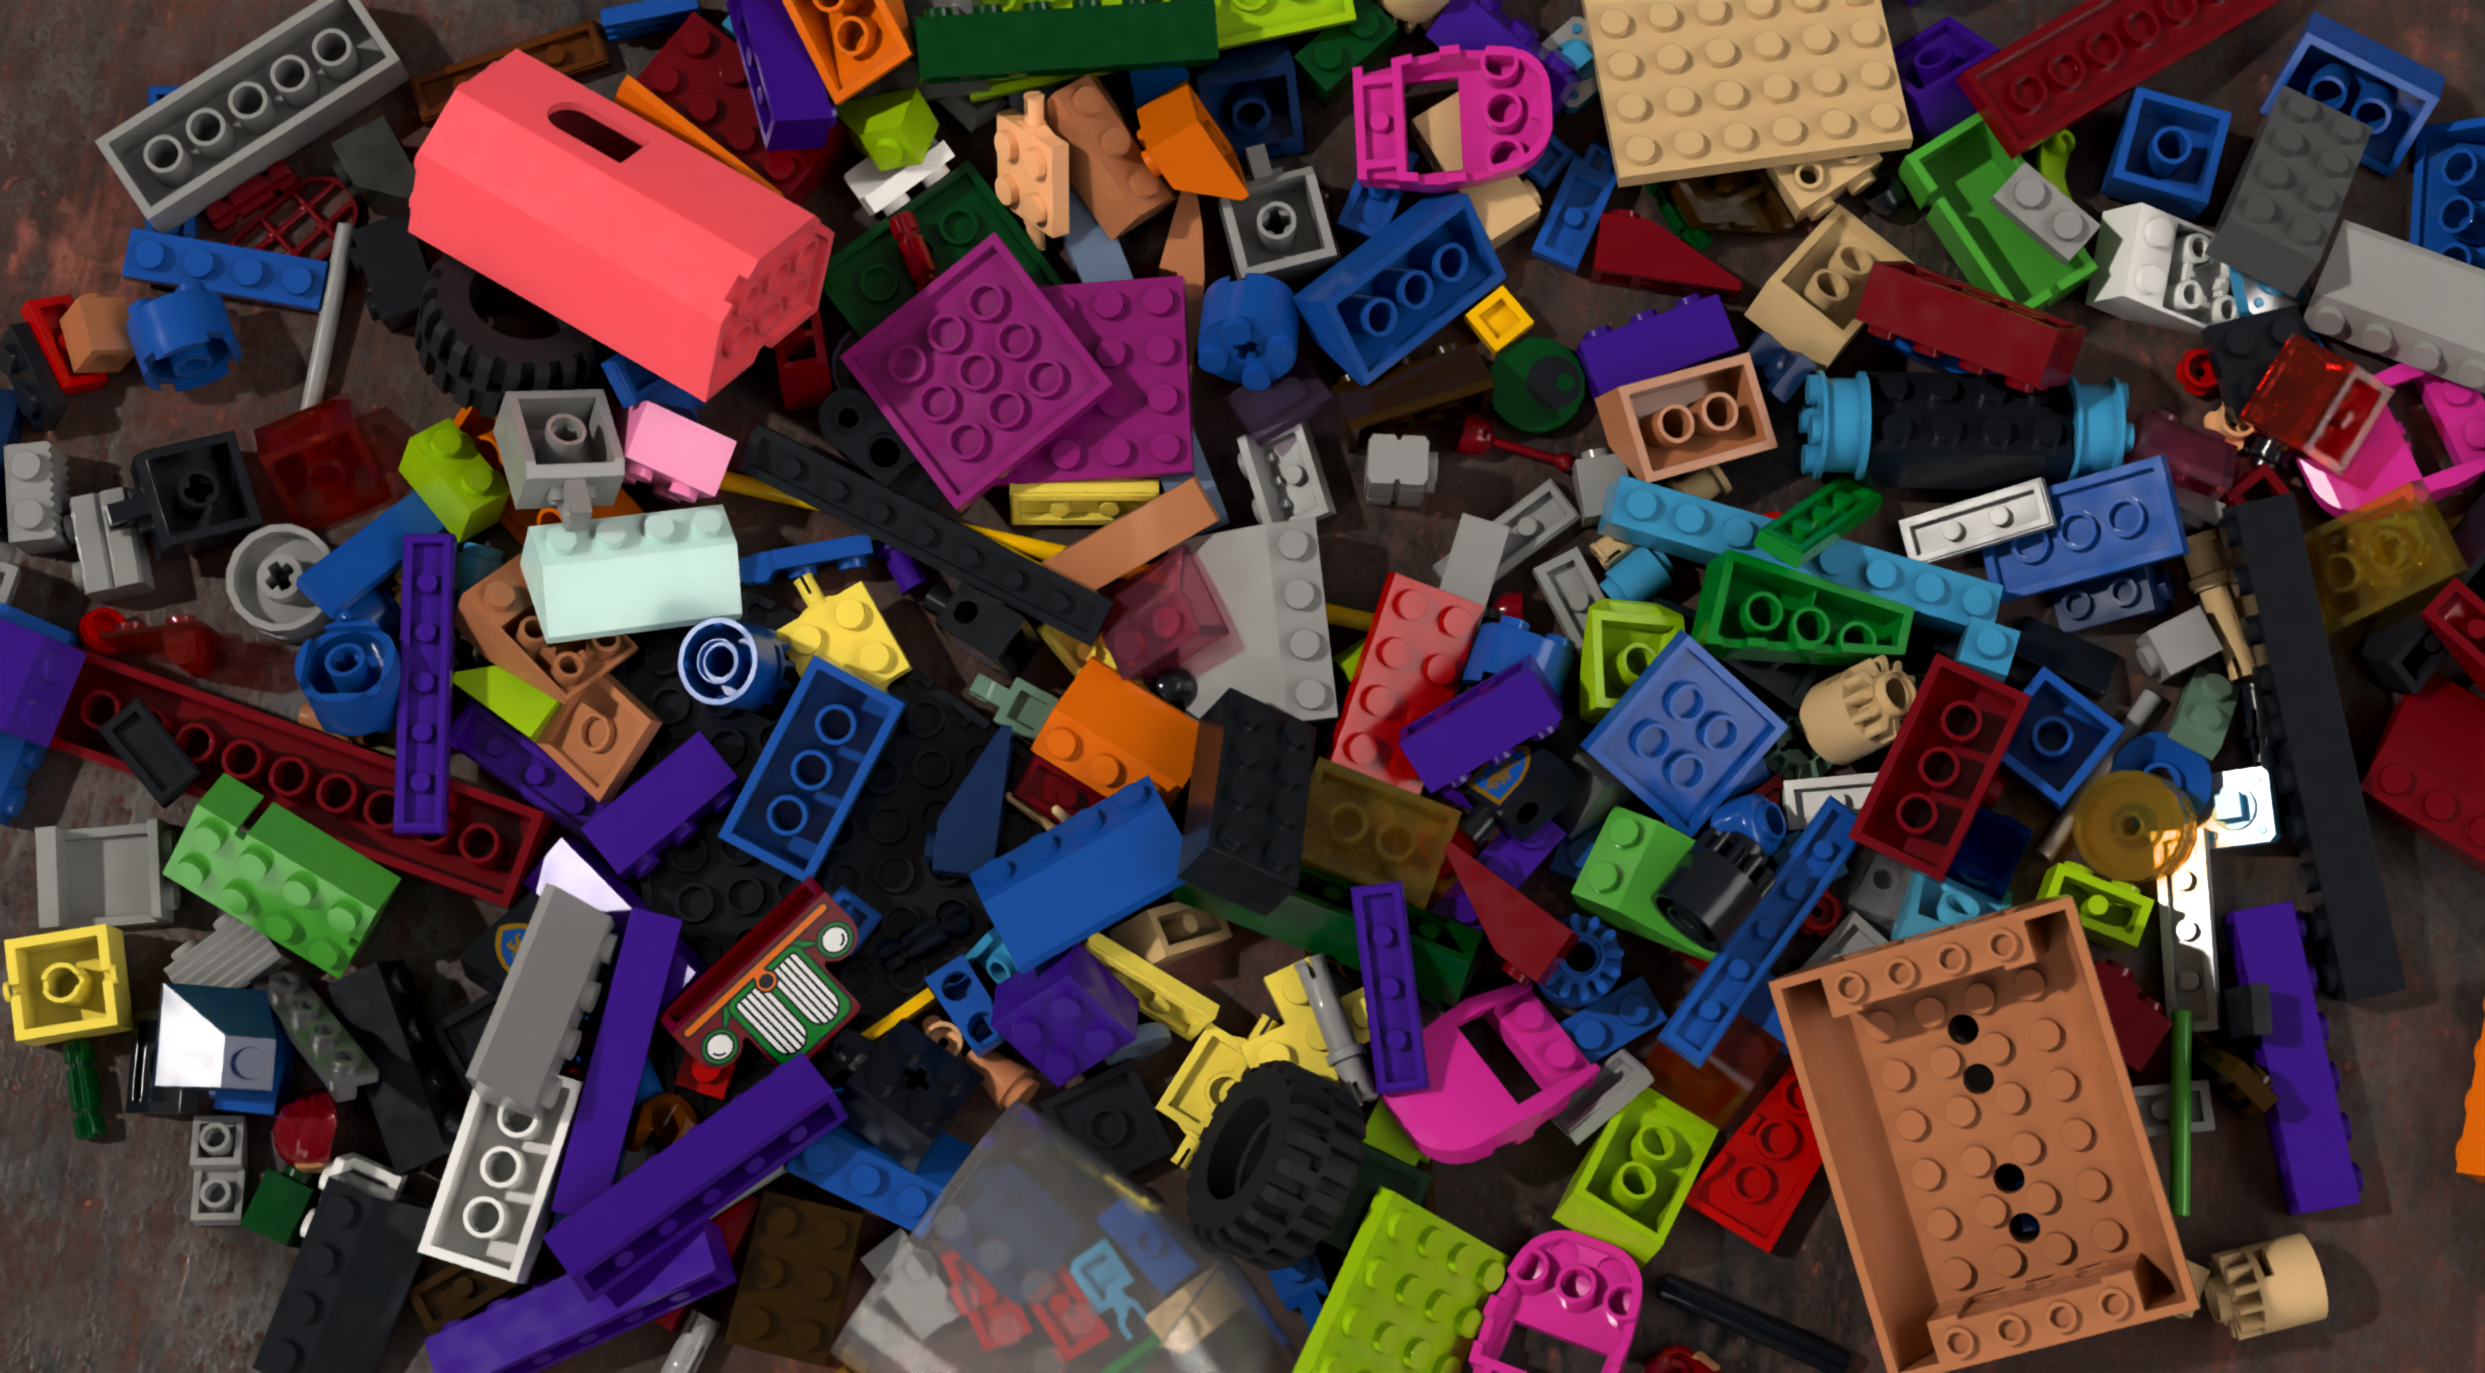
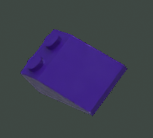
M0 619V732L24 742L49 748L87 653Z

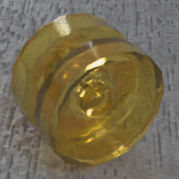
M2118 770L2098 778L2082 793L2073 814V837L2081 857L2096 872L2116 881L2154 882L2172 875L2189 859L2197 840V815L2189 796L2174 781L2145 771ZM2133 816L2140 821L2141 825L2136 835H2130L2129 833L2135 826L2131 819Z

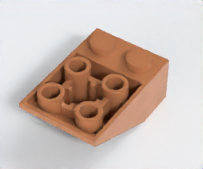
M521 552L462 594L455 612L454 627L485 659L565 705L636 653L639 647L627 634L546 644L520 566Z

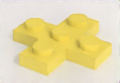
M1310 956L1304 958L1306 962H1310ZM1295 963L1264 977L1263 981L1284 1025L1239 1046L1249 1069L1259 1067V1064L1269 1061L1286 1060L1341 1086L1335 1068L1328 1067L1325 1059L1329 1052L1298 972L1295 971ZM1362 987L1340 999L1357 1043L1366 1044L1370 1042L1364 988Z

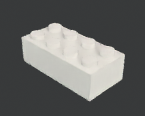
M558 1075L557 1078L562 1079L560 1094L552 1109L545 1107L540 1120L482 1101L473 1088L417 1252L514 1283L528 1285L543 1242L542 1236L546 1233L553 1212L551 1208L582 1096L584 1082Z

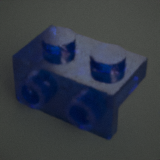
M1980 807L1947 877L1998 901H2002L2021 856L2033 834V830L2020 824L2010 816L1999 815L1984 807Z

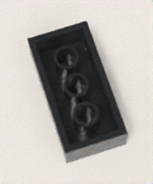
M1231 687L1199 719L1177 871L1178 879L1264 917H1267L1298 888L1317 727Z

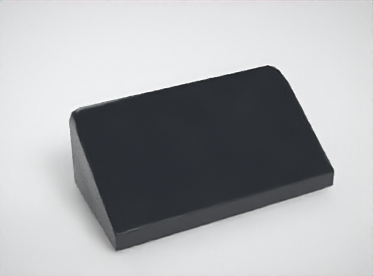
M2026 615L2019 629L2021 633L2012 661L2024 666L2033 667L2032 672L2035 674L2045 666L2079 693L2098 701L2104 697L2111 681L2118 654Z

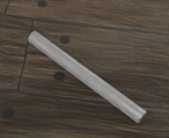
M337 223L299 412L300 415L319 418L351 261L349 249L354 246L351 230L357 229V226L348 223Z
M2147 689L2142 692L2121 723L2125 730L2120 740L2061 811L2036 848L2035 853L2047 862L2053 861L2109 779L2117 754L2128 742L2138 736L2161 702V698Z

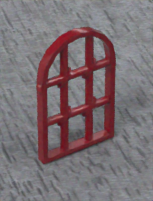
M326 175L306 177L282 194L227 243L236 246L262 224L269 233L265 235L267 238L254 249L264 251L274 241H277L286 250L283 254L302 257L304 255L303 251L323 233L326 232L334 241L336 232L333 228L336 227L335 223L351 209H353L354 213L351 224L358 227L360 220L359 203L356 204L348 189H345L338 178ZM329 183L309 202L299 192L311 184ZM337 187H340L348 193L351 200L325 221L316 211L319 208L318 204ZM294 197L300 204L297 207L298 211L276 229L267 218ZM308 213L318 224L315 226L316 230L293 248L284 238L287 235L286 231ZM333 245L315 260H328L331 257Z

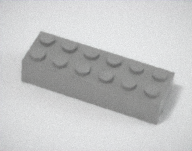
M317 0L95 140V143L148 222L158 233L166 234L189 218L199 214L220 198H224L228 193L254 176L265 172L271 165L287 158L402 85L410 77L401 60L360 0Z

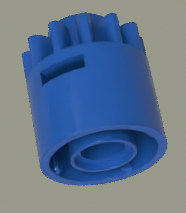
M710 618L694 626L684 638L678 654L679 676L690 695L703 703L759 712L765 703L773 705L779 703V697L776 694L779 688L788 690L792 686L791 682L784 678L785 671H791L796 667L794 661L785 660L784 653L790 649V644L778 641L776 638L777 633L774 629L729 618Z
M1575 913L1559 921L1580 936V939L1571 951H1577L1586 958L1588 964L1587 971L1578 972L1571 969L1564 959L1545 986L1532 980L1535 989L1546 1001L1554 1006L1571 1010L1586 1008L1602 999L1621 975V957L1624 955L1615 938L1616 932L1614 930H1609L1601 924L1596 916L1591 919Z

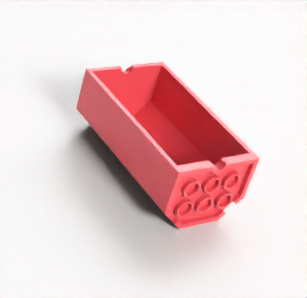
M517 48L500 60L493 61L481 73L469 81H463L456 87L414 159V169L416 170L414 188L408 203L411 210L408 226L409 233L705 403L751 366L764 345L770 349L773 348L818 311L835 233L827 226L821 224V220L816 215Z

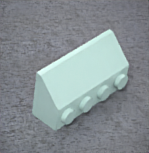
M723 504L590 519L587 521L588 527L586 531L566 532L563 523L528 527L520 566L546 644L692 626L715 617L734 620L741 619L742 602L738 548Z

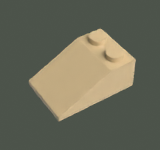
M1838 203L1769 278L1744 316L1763 331L1769 333L1786 349L1803 353L1817 365L1813 369L1814 371L1823 370L1825 372L1866 324L1854 318L1874 262L1908 261L1913 264L1915 263Z

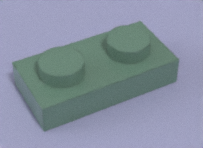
M2196 665L2186 681L2167 737L2213 760L2222 747L2240 694V687L2230 683L2225 677L2211 673Z

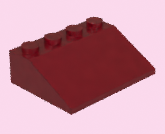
M2435 672L2416 696L2403 692L2357 770L2364 803L2485 875V700Z

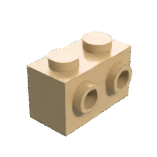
M1879 153L1768 167L1764 172L1796 224L1807 216L1811 221L1821 218L1836 206L1834 200L1847 191L1852 196H1855L1870 187L1877 180L1874 175L1883 159Z

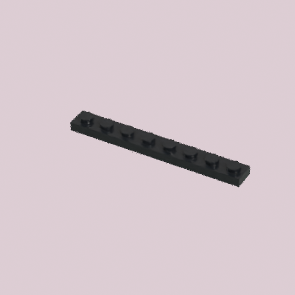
M757 424L736 468L1091 647L1095 646L1116 603V600L764 424Z

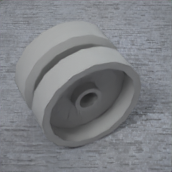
M291 523L267 525L248 534L234 549L226 569V591L235 611L268 638L285 644L304 643L309 637L312 641L316 640L319 636L326 633L324 626L330 624L331 621L317 605L296 587V583L301 574L333 550L311 530ZM290 581L292 585L285 589V585Z

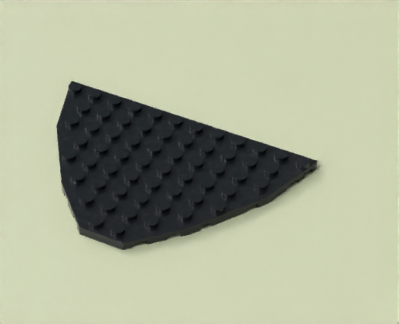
M741 590L742 616L738 621L778 630L800 616V614L780 606L775 601L758 593ZM696 625L627 634L639 649L614 668L615 678L663 722L628 776L629 788L698 731L704 735L745 785L801 680L796 669L785 671L784 678L788 679L792 686L788 690L778 689L776 694L779 697V703L777 705L765 703L759 712L710 705L690 695L684 687L678 671V654L681 644L688 632ZM784 653L785 660L790 661L788 655ZM913 666L911 671L892 681L886 688L890 692L906 699L909 703L815 878V881L831 897L843 885L883 916L853 957L848 955L840 961H827L825 963V967L860 1004L858 1014L837 1032L836 1038L846 1026L860 1034L925 990L929 985L924 978L962 954L966 956L993 924L972 880L935 876L932 871V862L924 861V852L928 831H937L938 818L998 729ZM1016 741L1013 742L1007 792L1013 791L1032 755L1030 751ZM744 785L741 786L738 790H736L739 793V795ZM1007 801L1005 804L999 857L1028 842L1035 835L1043 833L1041 826ZM735 802L719 814H715L713 810L697 823L700 829L691 839L679 847H676L674 843L657 855L661 860L660 863L651 872L640 878L642 900L655 913L682 919L683 923L679 937L710 968L802 883V881L717 837ZM955 903L964 905L972 920V926L956 936L954 932L947 936L949 940L914 959L911 956L905 958L906 963L892 971H887L883 967L875 950L879 944L890 938H893L894 941L901 938L899 935L901 932L933 915H936L937 918L943 915L942 910ZM657 1019L666 1093L670 1092L679 1095L693 1107L698 1118L697 1124L704 1122L729 1104L734 1097L749 1090L777 1068L747 1038L726 1101L678 1087L674 1083L686 1049L670 1034L660 1019ZM832 1044L824 1051L815 1053L808 1059L828 1084L844 1071L827 1056Z

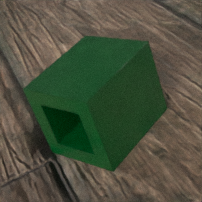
M286 1165L283 1172L267 1168L240 1226L285 1247L298 1248L303 1238L300 1236L302 1223L307 1213L312 1208L317 1207L323 1191L311 1186L315 1179L314 1176L303 1173L295 1167Z

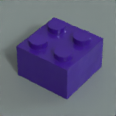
M1077 943L1023 974L1018 971L995 986L991 1026L1059 1088L1136 1039L1139 999L1080 943Z

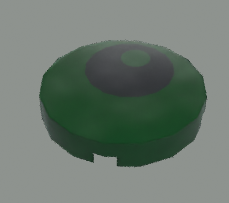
M1527 337L1510 343L1496 356L1489 370L1495 386L1490 404L1493 413L1506 427L1523 435H1537L1548 432L1550 434L1561 430L1576 416L1584 399L1585 376L1579 360L1566 346L1549 338Z

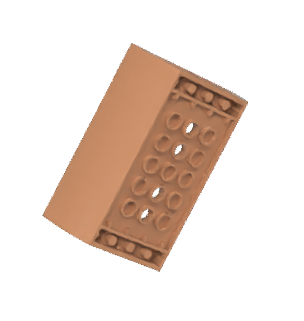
M2072 894L2034 900L1840 955L1768 982L1887 1373H1944L2200 1309V1302ZM1966 1014L1975 1019L1979 1030L1975 1040L1961 1042L1952 1035L1950 1024L1954 1016ZM1983 1064L1992 1071L1994 1082L1991 1089L1979 1092L1973 1090L1968 1085L1965 1075L1969 1066ZM2004 1163L2017 1165L2024 1173L2025 1181L2023 1187L2014 1191L2001 1187L1996 1179L1997 1168ZM2019 1213L2033 1215L2040 1224L2039 1236L2032 1240L2020 1239L2012 1230V1218Z

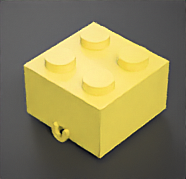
M100 924L4 940L8 982L3 983V995L6 1002H11L16 1042L34 1047L133 1030L134 1023L123 930L108 924ZM10 987L12 988V991H13V995H12V996L10 995V990H9Z

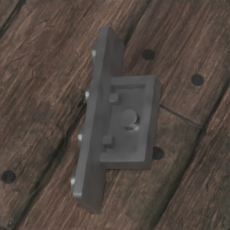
M279 971L268 977L252 980L251 989L265 990L267 992L272 1018L294 1044L296 1052L336 1103L356 1099L357 1086L378 1081L379 1070L299 972Z

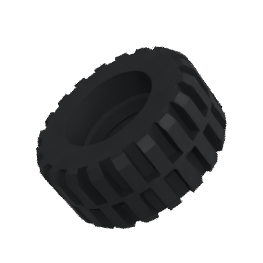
M446 253L443 254L441 260L434 263L429 271L416 322L415 348L420 354L418 360L428 376L433 375L432 382L444 395L448 392L454 395L453 401L466 410L471 406L480 410V416L494 420L495 415L498 416L506 391L595 389L596 383L600 382L603 373L600 363L607 359L610 347ZM495 315L521 318L535 324L550 337L535 340L510 337L492 329L480 318Z
M1274 1060L1261 1063L1259 1067L1251 1068L1245 1072L1243 1080L1241 1082H1234L1227 1090V1097L1222 1103L1218 1102L1211 1114L1213 1118L1208 1127H1204L1199 1138L1201 1143L1197 1153L1193 1154L1190 1164L1192 1173L1191 1177L1187 1179L1186 1193L1189 1196L1186 1202V1212L1197 1236L1204 1243L1267 1271L1285 1269L1299 1264L1300 1259L1308 1258L1316 1251V1244L1319 1241H1325L1333 1231V1223L1337 1217H1341L1348 1205L1345 1203L1351 1190L1354 1191L1359 1177L1356 1173L1359 1164L1363 1163L1365 1153L1362 1141L1366 1138V1126L1362 1121L1364 1115L1357 1100L1349 1090L1292 1062Z

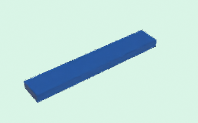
M1831 795L1825 799L1771 876L1776 881V884L1722 951L1715 954L1657 1036L1659 1041L1697 1069L1707 1060L1859 844L1848 838L1858 816L1856 813Z

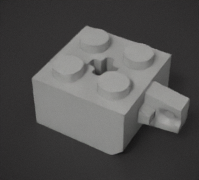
M1264 143L1245 148V158L1250 175H1246L1244 178L1250 196L1242 201L1216 197V204L1237 281L1245 280L1246 273L1268 275L1285 284L1322 275L1337 263V252L1313 167L1309 166L1284 173L1283 167L1271 169ZM1277 223L1279 229L1284 230V233L1275 235L1272 230H1269V225Z
M604 389L506 391L493 431L515 508H558L566 532L586 531L588 527L587 521L591 519L593 513L591 506L614 505L625 476V457Z

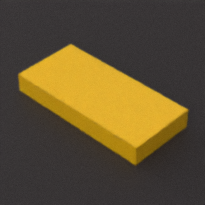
M927 987L861 1033V1035L880 1043L902 1018L909 1023L939 1001L929 987Z

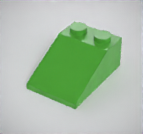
M1613 805L1571 891L1583 914L1590 917L1596 916L1600 921L1709 963L1716 954L1697 946L1676 931L1659 914L1651 901L1652 893L1696 840L1660 821Z

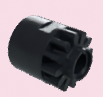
M1711 826L1702 833L1652 893L1651 901L1659 914L1681 935L1705 950L1718 953L1722 951L1776 884V881L1771 877L1774 872L1764 866L1768 858L1758 844L1738 831L1728 833L1724 830L1720 833Z

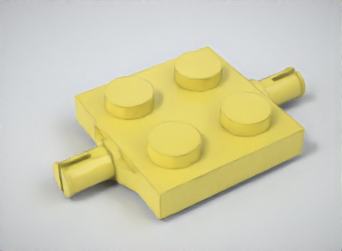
M812 573L803 575L805 582L811 590V594L802 579L798 578L794 581V586L798 589L808 608L797 619L776 630V636L779 641L790 644V649L786 654L790 661L795 662V669L800 678H802L813 655L816 654L825 656L885 689L892 681L913 669L862 581L837 595L827 597L822 593Z
M1261 1014V1018L1247 1039L1232 1036L1210 1023L1156 1105L1155 1109L1175 1121L1184 1134H1186L1174 1156L1170 1159L1171 1162L1178 1166L1187 1150L1190 1149V1152L1180 1166L1185 1171L1189 1172L1193 1154L1197 1153L1201 1143L1199 1140L1204 1127H1208L1213 1118L1211 1114L1218 1102L1222 1103L1227 1097V1090L1234 1082H1241L1243 1074L1250 1070L1239 1046L1260 1036L1270 1020V1017ZM1272 1020L1265 1033L1281 1025Z

